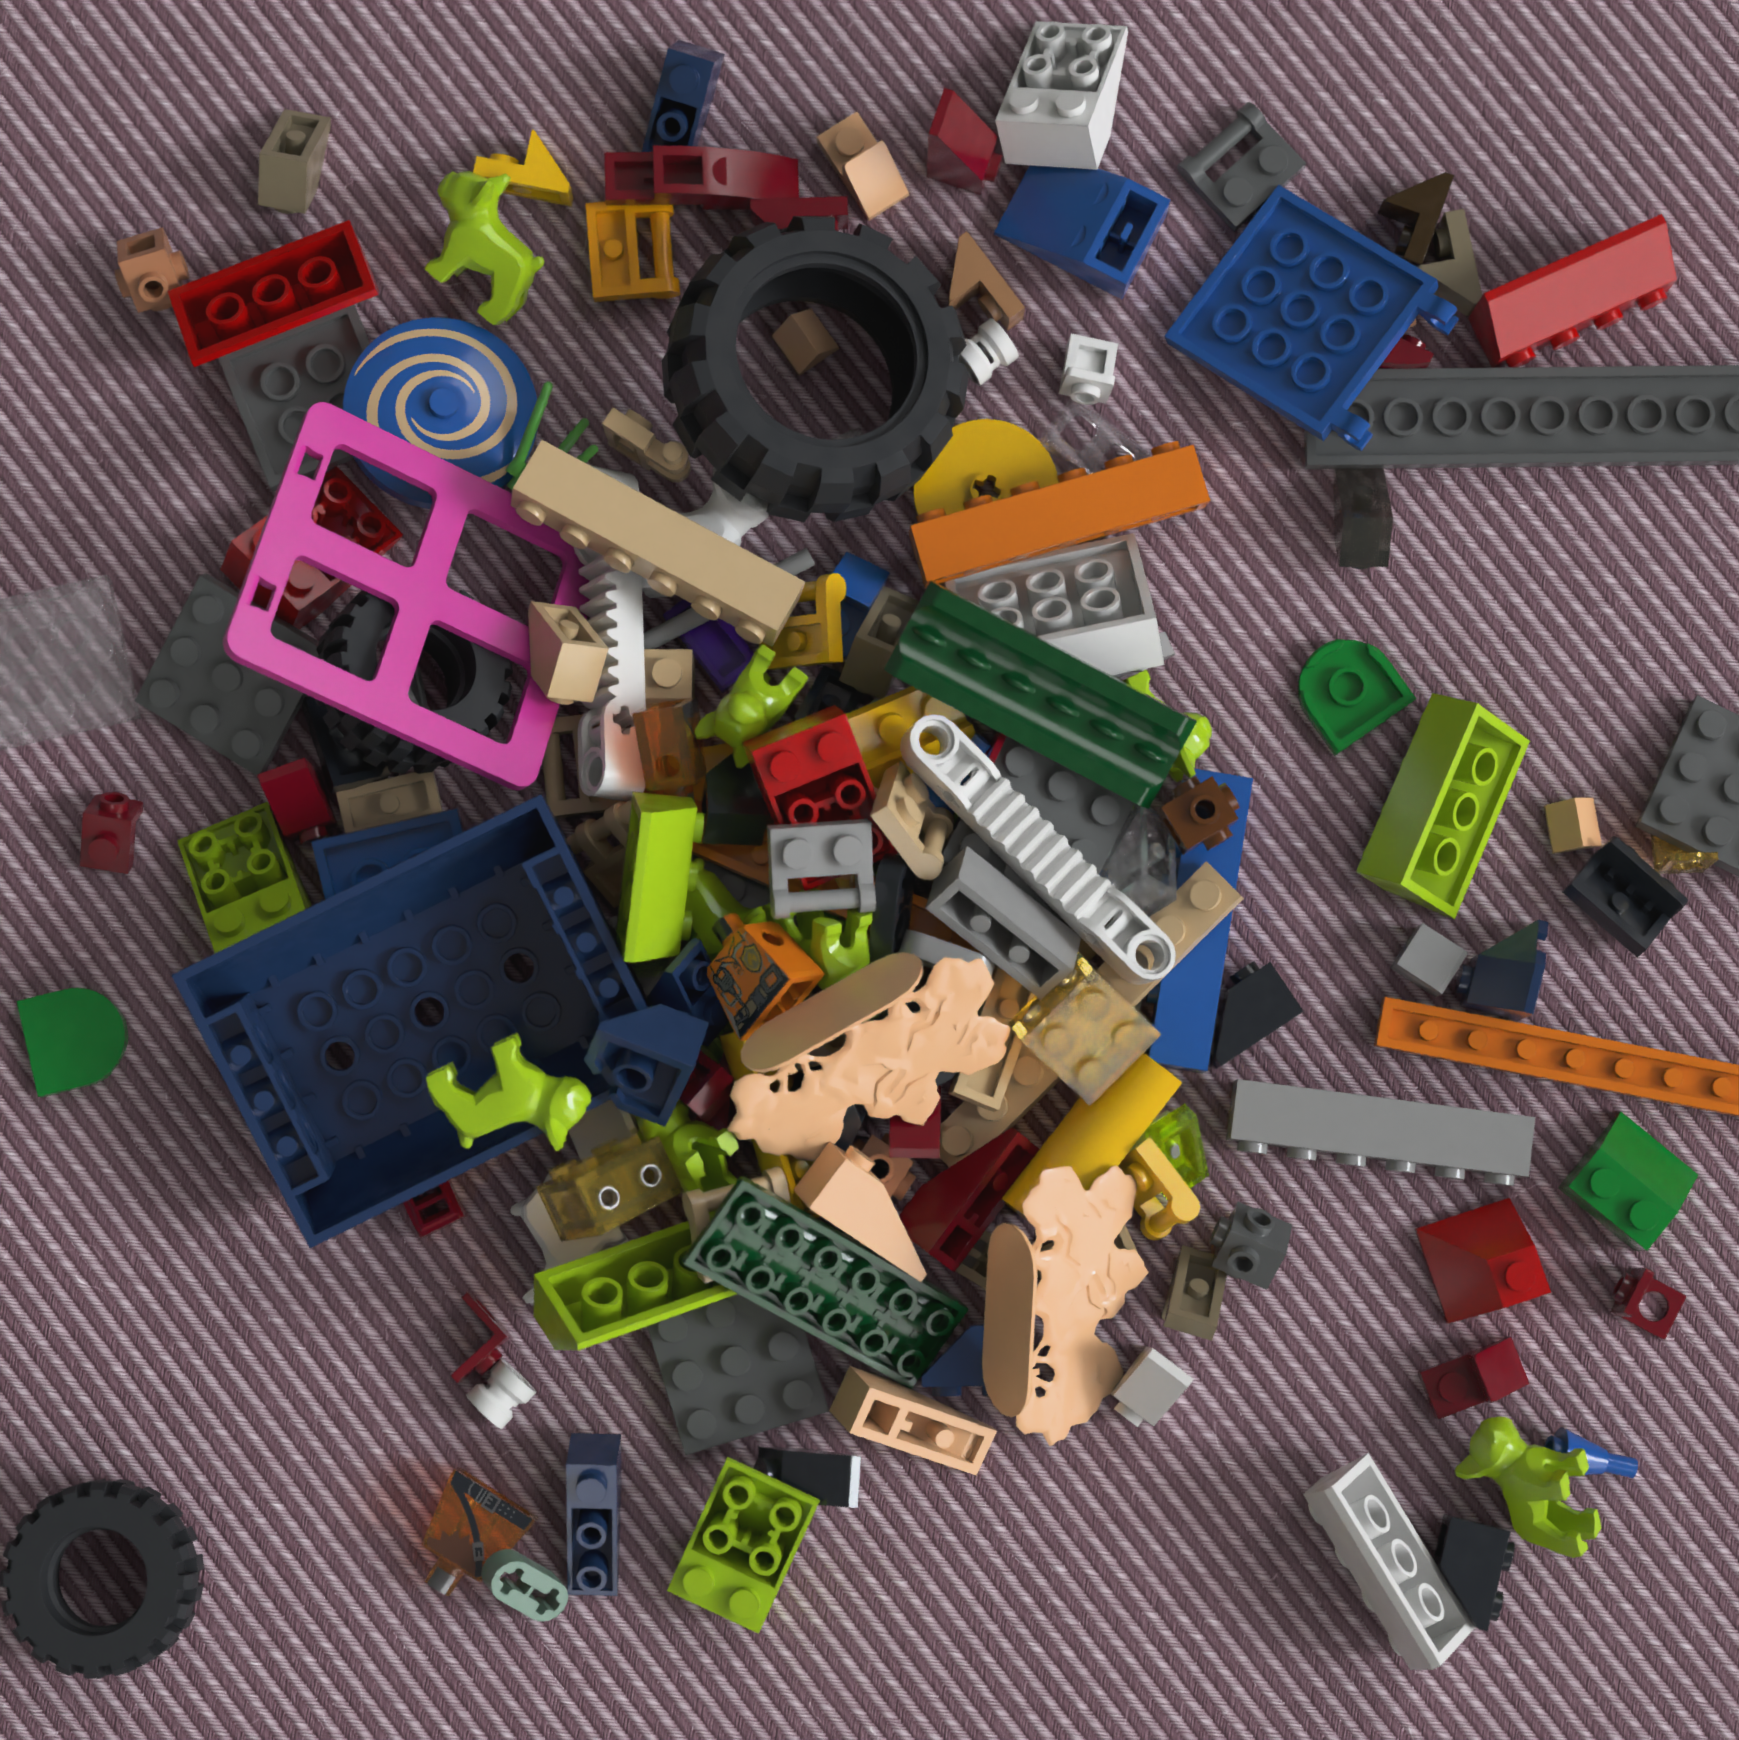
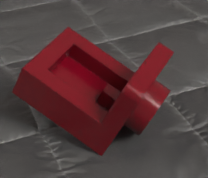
M107 792L94 796L83 812L80 866L123 874L130 872L134 861L136 821L143 812L142 801L129 799L127 795L119 792Z

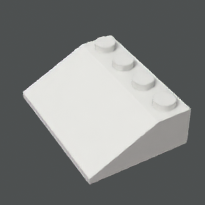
M1135 533L1070 546L945 582L947 589L1111 676L1128 672H1141L1148 668L1164 665L1157 618Z

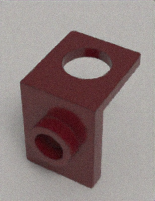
M1632 1268L1630 1274L1627 1272L1623 1273L1613 1290L1611 1298L1616 1301L1610 1312L1660 1339H1666L1686 1299V1295L1654 1279L1655 1272L1647 1268ZM1652 1291L1660 1293L1667 1302L1665 1315L1657 1321L1645 1319L1639 1310V1304L1644 1294Z
M466 1292L461 1298L495 1335L450 1375L456 1383L465 1380L474 1370L480 1376L485 1374L503 1357L498 1348L512 1336L473 1292Z

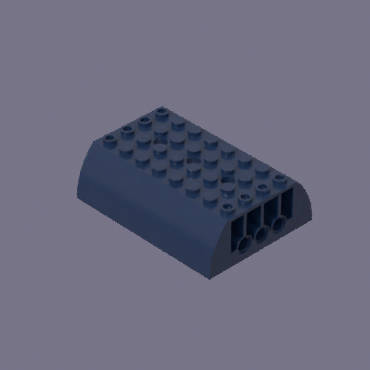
M542 794L171 975L309 1248L339 1235L544 1133L537 1126L526 1121L515 1122L473 1139L470 1148H463L459 1142L457 1130L450 1123L445 1113L432 1100L426 1079L428 1073L453 1062L458 1072L456 1076L457 1081L461 1085L477 1092L497 1073L491 1047L494 1046L496 1041L518 1032L521 1040L520 1053L526 1061L537 1066L546 1075L557 1078L565 1076L577 1078L587 1086L591 1094V1103L585 1111L587 1112L611 1100L608 1095L611 1087L601 1073L593 1074L584 1061L600 1022L649 1008L628 962L623 961L616 938L559 823ZM522 953L532 960L534 971L528 979L514 981L507 976L504 965L508 957L513 954ZM427 997L439 1000L444 1007L443 1019L434 1025L423 1024L418 1020L415 1013L417 1003ZM338 1041L349 1044L355 1055L352 1065L345 1069L332 1067L326 1059V1050L330 1044Z

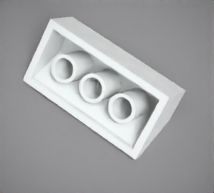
M1367 1453L1323 1476L1303 1495L1308 1501L1312 1517L1318 1524L1323 1526L1333 1542L1338 1560L1345 1568L1350 1570L1361 1588L1362 1598L1366 1606L1376 1613L1387 1631L1393 1650L1403 1657L1410 1670H1433L1447 1660L1475 1627L1371 1456Z

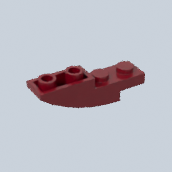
M653 146V152H604L606 206L703 204V210H750V199L799 198L798 159L757 151L700 146Z

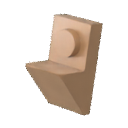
M966 231L958 239L948 306L952 305L956 310L979 293L982 297L978 299V303L985 315L996 322L1000 320L1008 331L1023 320L1025 306Z

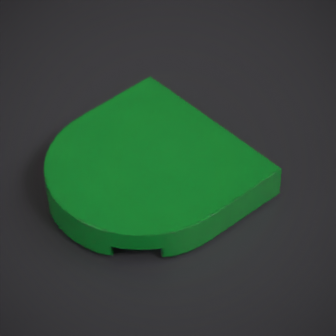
M1337 639L1319 647L1305 662L1298 679V698L1301 708L1334 756L1416 700V697L1389 659L1375 646L1356 640Z
M68 988L16 1001L38 1097L43 1098L97 1084L108 1078L122 1059L128 1045L127 1024L120 1009L104 995L85 988Z

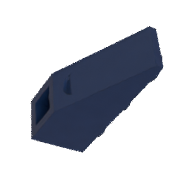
M678 40L668 47L641 152H653V146L698 145L713 101L725 54L682 40Z
M571 1433L566 1461L568 1595L618 1596L621 1434Z

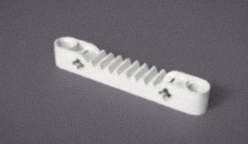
M592 466L639 492L638 481L634 475ZM574 547L580 562L585 565L579 569V574L589 580V583L579 588V593L590 599L589 602L580 606V611L590 617V620L587 622L609 648L593 703L582 701V705L590 709V711L584 713L578 725L579 783L583 793L587 796L628 802L632 799V792H644L648 774L642 576L631 570L629 573H623L612 568L605 562L603 555L588 547L585 549ZM600 723V726L593 729V726Z
M932 714L922 717L906 730L900 744L901 755L906 764L1121 978L1131 984L1142 985L1160 979L1170 972L1175 963L1176 953L1169 937L1131 899L1118 889L1112 887L1111 882L1107 878L1100 877L1097 874V868L1093 864L1085 862L1082 858V853L1077 849L1071 848L1068 845V839L1064 835L1057 834L1054 831L1053 824L1050 821L1043 820L1039 815V810L1025 802V796L1022 793L1016 792L1011 788L1010 781L1007 778L1001 777L1000 772L992 761L952 721L944 716ZM927 732L937 737L940 743V753L938 755H931L923 751L919 743L920 733ZM969 774L971 777L961 786L960 782ZM1113 917V919L1104 928V925ZM1138 945L1146 946L1153 953L1154 963L1151 970L1142 968L1136 961L1135 953Z

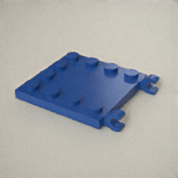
M1278 184L1164 337L1168 345L1322 441L1333 430L1349 445L1362 451L1373 434L1368 431L1370 424L1348 411L1356 397L1418 315L1422 316L1437 331L1447 336L1457 324L1459 318L1454 315L1457 311L1456 306L1434 295L1439 288L1436 278Z

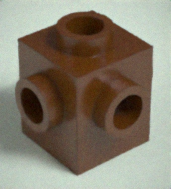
M1194 776L1174 788L1171 793L1175 799L1162 806L1157 812L1179 850L1185 855L1201 844H1204L1207 851L1232 837L1233 834L1229 827L1234 825L1239 819L1234 811L1239 809L1240 806L1226 783L1218 786L1213 776L1200 783L1197 776ZM1195 808L1206 810L1209 819L1200 818L1196 814Z

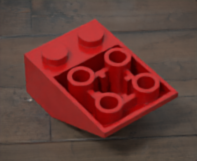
M337 466L325 474L311 513L313 522L383 556L402 538L403 534ZM267 516L231 541L220 570L239 590H241ZM295 560L275 615L300 630L323 613L351 584L303 561ZM258 583L252 601L266 609L272 590Z
M833 705L742 742L759 789L775 825L868 819L871 822L873 863L882 860L886 853H898L870 816L877 795L846 713L837 706ZM843 875L799 878L804 891H807Z

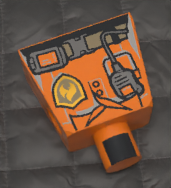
M730 913L720 918L712 927V931L723 946V949L707 967V976L739 1041L747 1040L755 1030L766 1022L803 1002L825 975L822 969L783 927L774 921L744 924L737 913Z

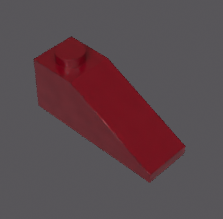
M947 88L943 90L928 133L926 177L981 195L986 181L995 182L1003 155L996 153L998 136L953 90Z
M1011 1127L921 1185L899 1215L910 1240L951 1271L955 1272L1006 1204L1002 1200L1003 1196L1040 1149Z

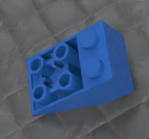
M1030 165L996 227L994 235L1122 300L1167 216L1171 200L1129 178L1099 168L1095 170Z

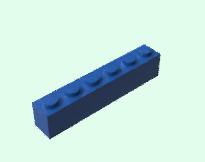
M1194 769L1195 776H1197L1200 783L1213 776L1218 786L1222 783L1228 785L1240 806L1239 809L1234 811L1239 819L1234 825L1229 827L1233 836L1207 851L1204 844H1201L1183 855L1171 837L1169 857L1177 858L1174 877H1165L1161 905L1206 861L1236 890L1253 778ZM1195 808V812L1200 818L1209 819L1206 810ZM1233 910L1146 995V1002L1154 1004L1151 1023H1142L1138 1049L1146 1052L1147 1056L1162 1067L1196 1073L1208 1071Z

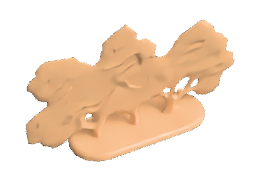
M911 953L890 954L872 962L769 1020L755 1030L746 1040L741 1050V1062L749 1070L758 1072L780 1069L774 1076L757 1073L745 1075L734 1082L730 1097L735 1103L737 1113L727 1130L734 1133L740 1140L754 1139L763 1153H771L776 1156L790 1154L799 1160L815 1161L829 1141L833 1144L838 1141L844 1126L843 1119L847 1107L854 1104H863L868 1116L888 1119L894 1115H900L905 1122L923 1126L927 1118L933 1113L940 1099L935 1082L939 1072H960L971 1075L974 1072L998 1063L1004 1057L1007 1050L1005 1042L1009 1037V1026L998 1022L993 1017H979L977 1014L994 986L993 979L983 960L974 959L968 963L961 958L944 957L934 965L926 985L917 992H912L923 974L922 961L915 954ZM917 1002L921 1007L920 1011L912 1013L905 1003ZM888 1008V1016L884 1019L866 1021ZM845 1033V1044L837 1052L826 1057H816L807 1054ZM816 1061L822 1065V1070L811 1071L808 1062ZM796 1063L801 1064L804 1072L802 1085L797 1091L790 1092L787 1090L788 1073L794 1074L797 1072L794 1065ZM778 1079L780 1082L779 1091L773 1093L769 1088V1084Z
M1071 1166L1043 1170L1040 1175V1184L1031 1189L1029 1195L1022 1203L1023 1213L1036 1231V1240L1033 1245H1031L1026 1234L1016 1225L1008 1223L996 1226L990 1236L987 1257L982 1353L983 1380L986 1391L993 1405L1003 1415L1009 1417L1016 1416V1427L1022 1433H1042L1049 1446H1053L1057 1441L1064 1440L1071 1426L1088 1422L1090 1417L1098 1410L1102 1399L1111 1394L1122 1379L1123 1369L1115 1349L1109 1344L1103 1343L1095 1335V1329L1100 1320L1111 1319L1117 1314L1125 1303V1294L1128 1290L1135 1289L1149 1273L1144 1266V1261L1135 1249H1118L1114 1244V1240L1121 1232L1124 1224L1132 1217L1137 1189L1135 1179L1130 1174L1124 1175L1122 1169L1117 1166H1111L1106 1173L1099 1176L1093 1182L1090 1190L1087 1191L1083 1189L1078 1176ZM1052 1240L1054 1242L1052 1249L1040 1252L1045 1241ZM1037 1270L1041 1271V1280H1040L1038 1286H1037ZM1035 1315H1038L1042 1318L1044 1324L1043 1337L1038 1347L1033 1351ZM1044 1346H1050L1046 1356H1038V1353ZM1036 1363H1046L1054 1369L1055 1376L1051 1382L1036 1377L1040 1373L1039 1368L1033 1369ZM1042 1387L1046 1390L1045 1396L1036 1397L1035 1388Z

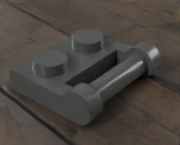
M1247 102L1236 112L1237 118L1194 157L1188 155L1177 165V170L1184 180L1234 232L1263 206L1278 184L1285 187L1306 166V162L1272 128L1262 112L1251 102ZM1250 132L1259 142L1213 182L1205 172Z

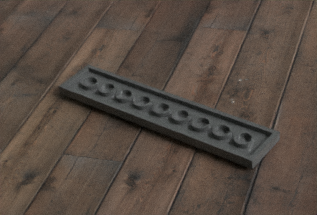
M1739 365L1377 369L1348 408L1349 412L1363 418L1370 424L1368 431L1373 436L1362 451L1349 445L1333 430L1322 441L1304 429L1305 469L1739 465Z

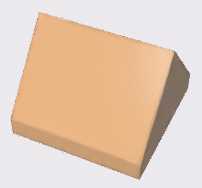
M812 308L791 314L772 335V338L799 376L839 349Z
M1571 798L1544 805L1552 854L1602 846L1594 798Z

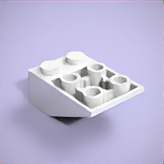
M1035 22L995 119L1005 164L1098 169L1111 135L1128 35L1127 26Z

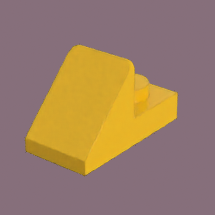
M532 129L524 165L518 164L519 161L516 158L505 154L493 153L490 155V158L476 156L473 173L485 178L498 177L503 174L511 177V181L503 192L504 194L572 207L574 197L570 183L535 130Z

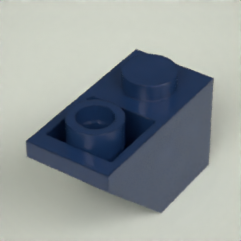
M692 938L664 971L645 1001L649 1008L662 1004L708 1022L702 1045L709 1046L729 1020L707 976V967L711 964L707 951L701 939Z
M969 1325L921 1375V1386L932 1387V1396H962L963 1386H982V1396H988L982 1370L984 1325Z

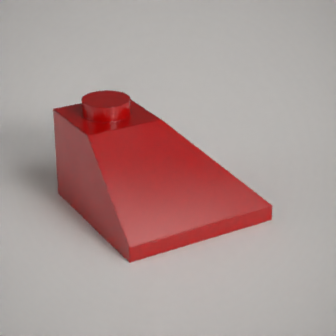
M1510 1198L1415 1228L1448 1324L1500 1310L1551 1293L1535 1244Z

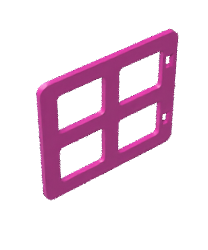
M319 402L312 405L303 416L223 637V647L226 654L233 661L509 789L523 790L531 785L538 776L560 704L546 698L541 688L531 676L529 626L450 589L446 583V577L467 514L480 517L557 555L561 559L562 569L551 604L573 606L580 611V606L589 602L590 599L579 593V588L589 583V580L579 574V569L585 565L580 562L574 547L565 542L557 530L544 523L541 526H537L522 519L516 513V508L511 506L512 493L330 403ZM334 449H341L431 495L432 505L411 567H404L313 522L311 513ZM305 453L319 460L313 480L298 474ZM295 560L303 561L387 601L393 606L395 614L372 681L361 679L286 644L272 635L271 625ZM258 583L272 590L266 611L250 605ZM580 611L583 617L587 619V615ZM430 625H437L525 668L527 679L506 744L498 743L423 708L409 699L408 691Z

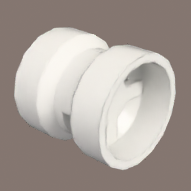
M990 318L978 327V334L971 339L965 338L967 346L959 355V363L965 365L969 378L976 385L981 386L992 378V371L1000 365L1008 366L1019 358V354L1003 328L994 319Z
M501 1358L490 1369V1378L487 1380L488 1384H476L466 1396L488 1420L498 1428L503 1429L513 1418L511 1408L513 1406L517 1407L518 1404H526L537 1392L517 1370Z

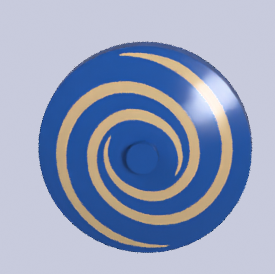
M431 317L397 325L381 334L365 348L349 374L343 396L342 410L505 489L513 477L506 471V468L516 455L537 401V395L531 377L522 361L497 336L469 322L452 318ZM536 431L535 437H534V439H533V442H532V444H531V447H530V450H529V452H528V455H527V457H526L525 462H527V460H528V458H529V455H530V453H531V450H532V448H533V445H534V443H535L537 431ZM353 456L360 469L381 490L409 505L425 509L431 508L432 497L428 492Z

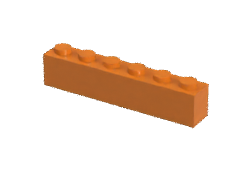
M1179 441L1165 443L1152 448L1151 457L1137 461L1133 460L1131 454L1116 457L1104 462L1105 470L1087 475L1085 468L1074 469L1058 475L1059 483L1040 488L1038 481L1029 482L1010 489L1011 497L993 502L991 495H984L964 502L965 510L946 515L944 508H940L916 516L918 523L910 525L908 533L924 588H927L930 580L942 584L1205 508L1210 502V498L1194 444L1180 448Z

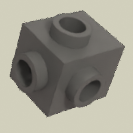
M1237 1201L1229 1218L1220 1216L1213 1229L1209 1241L1210 1244L1216 1246L1212 1266L1224 1271L1233 1278L1243 1279L1267 1290L1286 1256L1292 1224L1271 1216L1263 1209L1252 1208Z

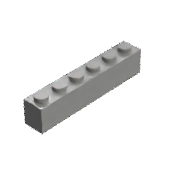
M1237 1079L1233 1081L1226 1140L1238 1142L1237 1151L1267 1154V1147L1275 1146L1287 1148L1286 1157L1316 1161L1317 1152L1337 1154L1336 1164L1366 1167V1158L1386 1161L1385 1170L1415 1173L1416 1165L1435 1167L1434 1176L1464 1180L1465 1171L1485 1173L1484 1183L1514 1186L1515 1177H1529L1535 1117Z

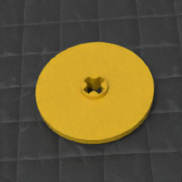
M995 419L967 421L952 427L953 436L922 478L914 484V503L917 515L944 508L946 515L965 510L963 503L979 496V492L973 489L975 484L984 486L987 480L993 481L995 483L994 491L1000 494L998 499L992 497L994 502L1011 497L1010 489L1025 483L1038 481L1040 488L1059 483L1057 479L1058 474L1054 462L1045 447L1023 428Z

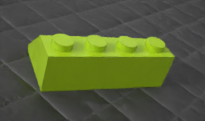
M1432 693L1426 709L1420 718L1418 728L1406 756L1401 762L1400 770L1389 796L1382 807L1380 817L1368 845L1363 851L1362 859L1356 872L1383 890L1443 916L1455 919L1530 740L1478 703Z
M689 1221L534 1274L533 1316L554 1350L578 1351L736 1295L737 1293L716 1281L704 1283L698 1278L696 1270L683 1264L681 1259L692 1245Z

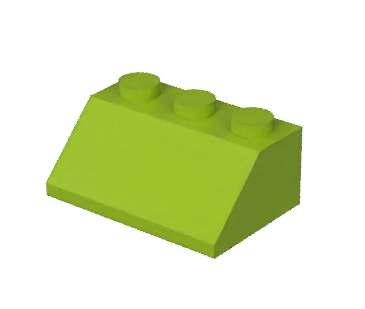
M632 792L615 936L624 962L634 963L679 955L681 940L689 941L692 911L685 910L687 891L695 892L698 878V862L691 861L693 842L701 843L704 829V813L697 812V806L692 797Z

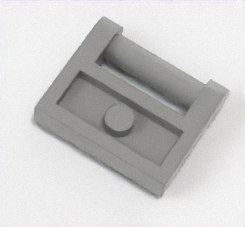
M868 819L767 826L770 907L773 919L789 918L790 913L848 908H857L858 913L875 912L876 894L873 884L871 822ZM847 874H854L855 888L788 892L787 879Z

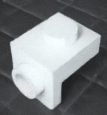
M1071 333L1066 349L1059 394L1070 396L1072 400L1081 404L1092 405L1098 402L1106 404L1114 387L1115 377L1113 372L1118 343Z

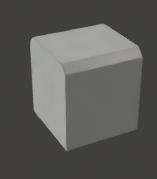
M1422 923L1414 929L1390 969L1429 994L1437 997L1443 994L1468 952Z

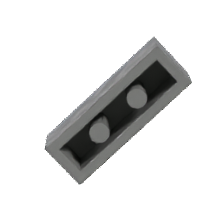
M966 846L942 869L940 875L934 879L926 909L1040 1000L1074 971L1081 937L970 847Z

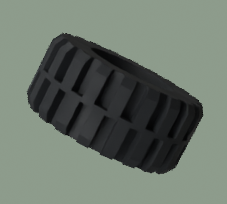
M461 590L459 592L460 594L468 598L474 599V597H472L464 590ZM360 591L328 625V630L321 636L316 647L319 655L317 658L361 679L372 681L377 667V644L379 641L386 640L395 614L393 606L389 602L366 591ZM430 625L423 650L430 654L440 666L448 688L446 709L430 711L483 736H487L489 731L500 721L504 714L503 706L510 700L512 685L505 680L513 673L512 661L437 625ZM316 699L317 705H325L328 712L322 718L330 730L338 728L344 736L340 743L350 752L355 747L364 752L363 761L375 767L383 761L389 763L388 770L390 772L405 774L413 766L414 772L423 774L433 772L438 766L446 768L453 764V762Z
M101 1479L62 1489L61 1492L50 1495L36 1504L37 1509L32 1514L25 1515L15 1527L18 1534L14 1540L7 1542L3 1557L8 1559L7 1569L0 1571V1587L7 1588L8 1597L7 1600L1 1602L5 1617L11 1614L14 1617L17 1627L11 1631L19 1643L27 1640L34 1648L30 1655L41 1663L51 1661L56 1664L55 1671L69 1676L74 1673L84 1674L85 1679H100L106 1675L114 1674V1676L128 1673L156 1659L161 1653L170 1649L179 1640L178 1636L182 1630L189 1627L196 1614L193 1611L195 1602L201 1599L204 1585L199 1583V1571L204 1569L203 1554H196L193 1541L198 1540L193 1527L186 1528L180 1517L184 1513L174 1503L166 1504L161 1500L160 1492L150 1487L140 1488L135 1486V1482L122 1479L115 1481ZM93 1530H111L129 1539L140 1552L147 1571V1589L142 1604L129 1618L114 1625H93L81 1619L67 1605L59 1584V1567L65 1549L77 1537Z

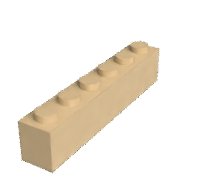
M541 440L512 489L511 506L516 508V513L525 521L537 526H541L544 523L560 532V537L571 546L578 549L588 547L603 555L605 562L612 568L623 573H629L631 570L647 579L649 586L658 593L672 597L674 594L692 603L691 607L699 615L710 620H717L719 618L735 627V631L749 642L755 644L764 642L773 647L800 599L805 581L544 440Z

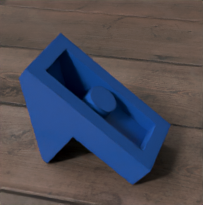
M846 551L832 572L838 573L844 578L847 588L846 595L840 602L843 659L847 660L859 628L890 575V572Z

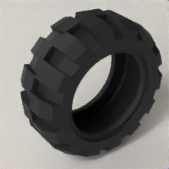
M793 216L788 227L778 229L776 223L764 222L733 236L728 248L720 254H711L689 282L666 332L669 336L667 352L662 359L664 397L671 404L675 403L678 416L672 425L690 457L696 459L703 454L716 469L711 480L740 502L745 494L749 493L769 502L766 510L768 515L805 522L810 513H825L826 519L832 522L867 515L876 504L884 500L895 501L917 483L953 436L952 427L955 419L964 409L969 373L965 365L959 363V355L967 344L954 307L951 305L940 308L934 297L941 286L939 281L917 256L906 264L887 250L893 238L860 223L852 235L835 231V218L830 216ZM789 301L813 302L836 309L847 315L872 337L887 364L892 388L891 407L887 422L864 435L835 440L806 436L785 427L762 409L749 392L743 380L736 352L738 325L748 316L762 308Z

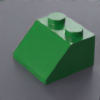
M1620 1111L1559 1185L1558 1189L1634 1251H1648L1679 1212L1698 1174Z

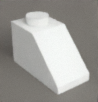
M1145 1346L1111 1392V1395L1119 1400L1114 1410L1137 1427L1143 1420L1154 1426L1194 1379L1154 1348Z

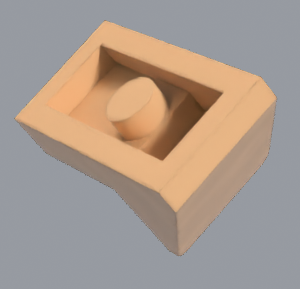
M857 111L816 137L817 144L868 221L909 196L907 187L883 140L876 141Z

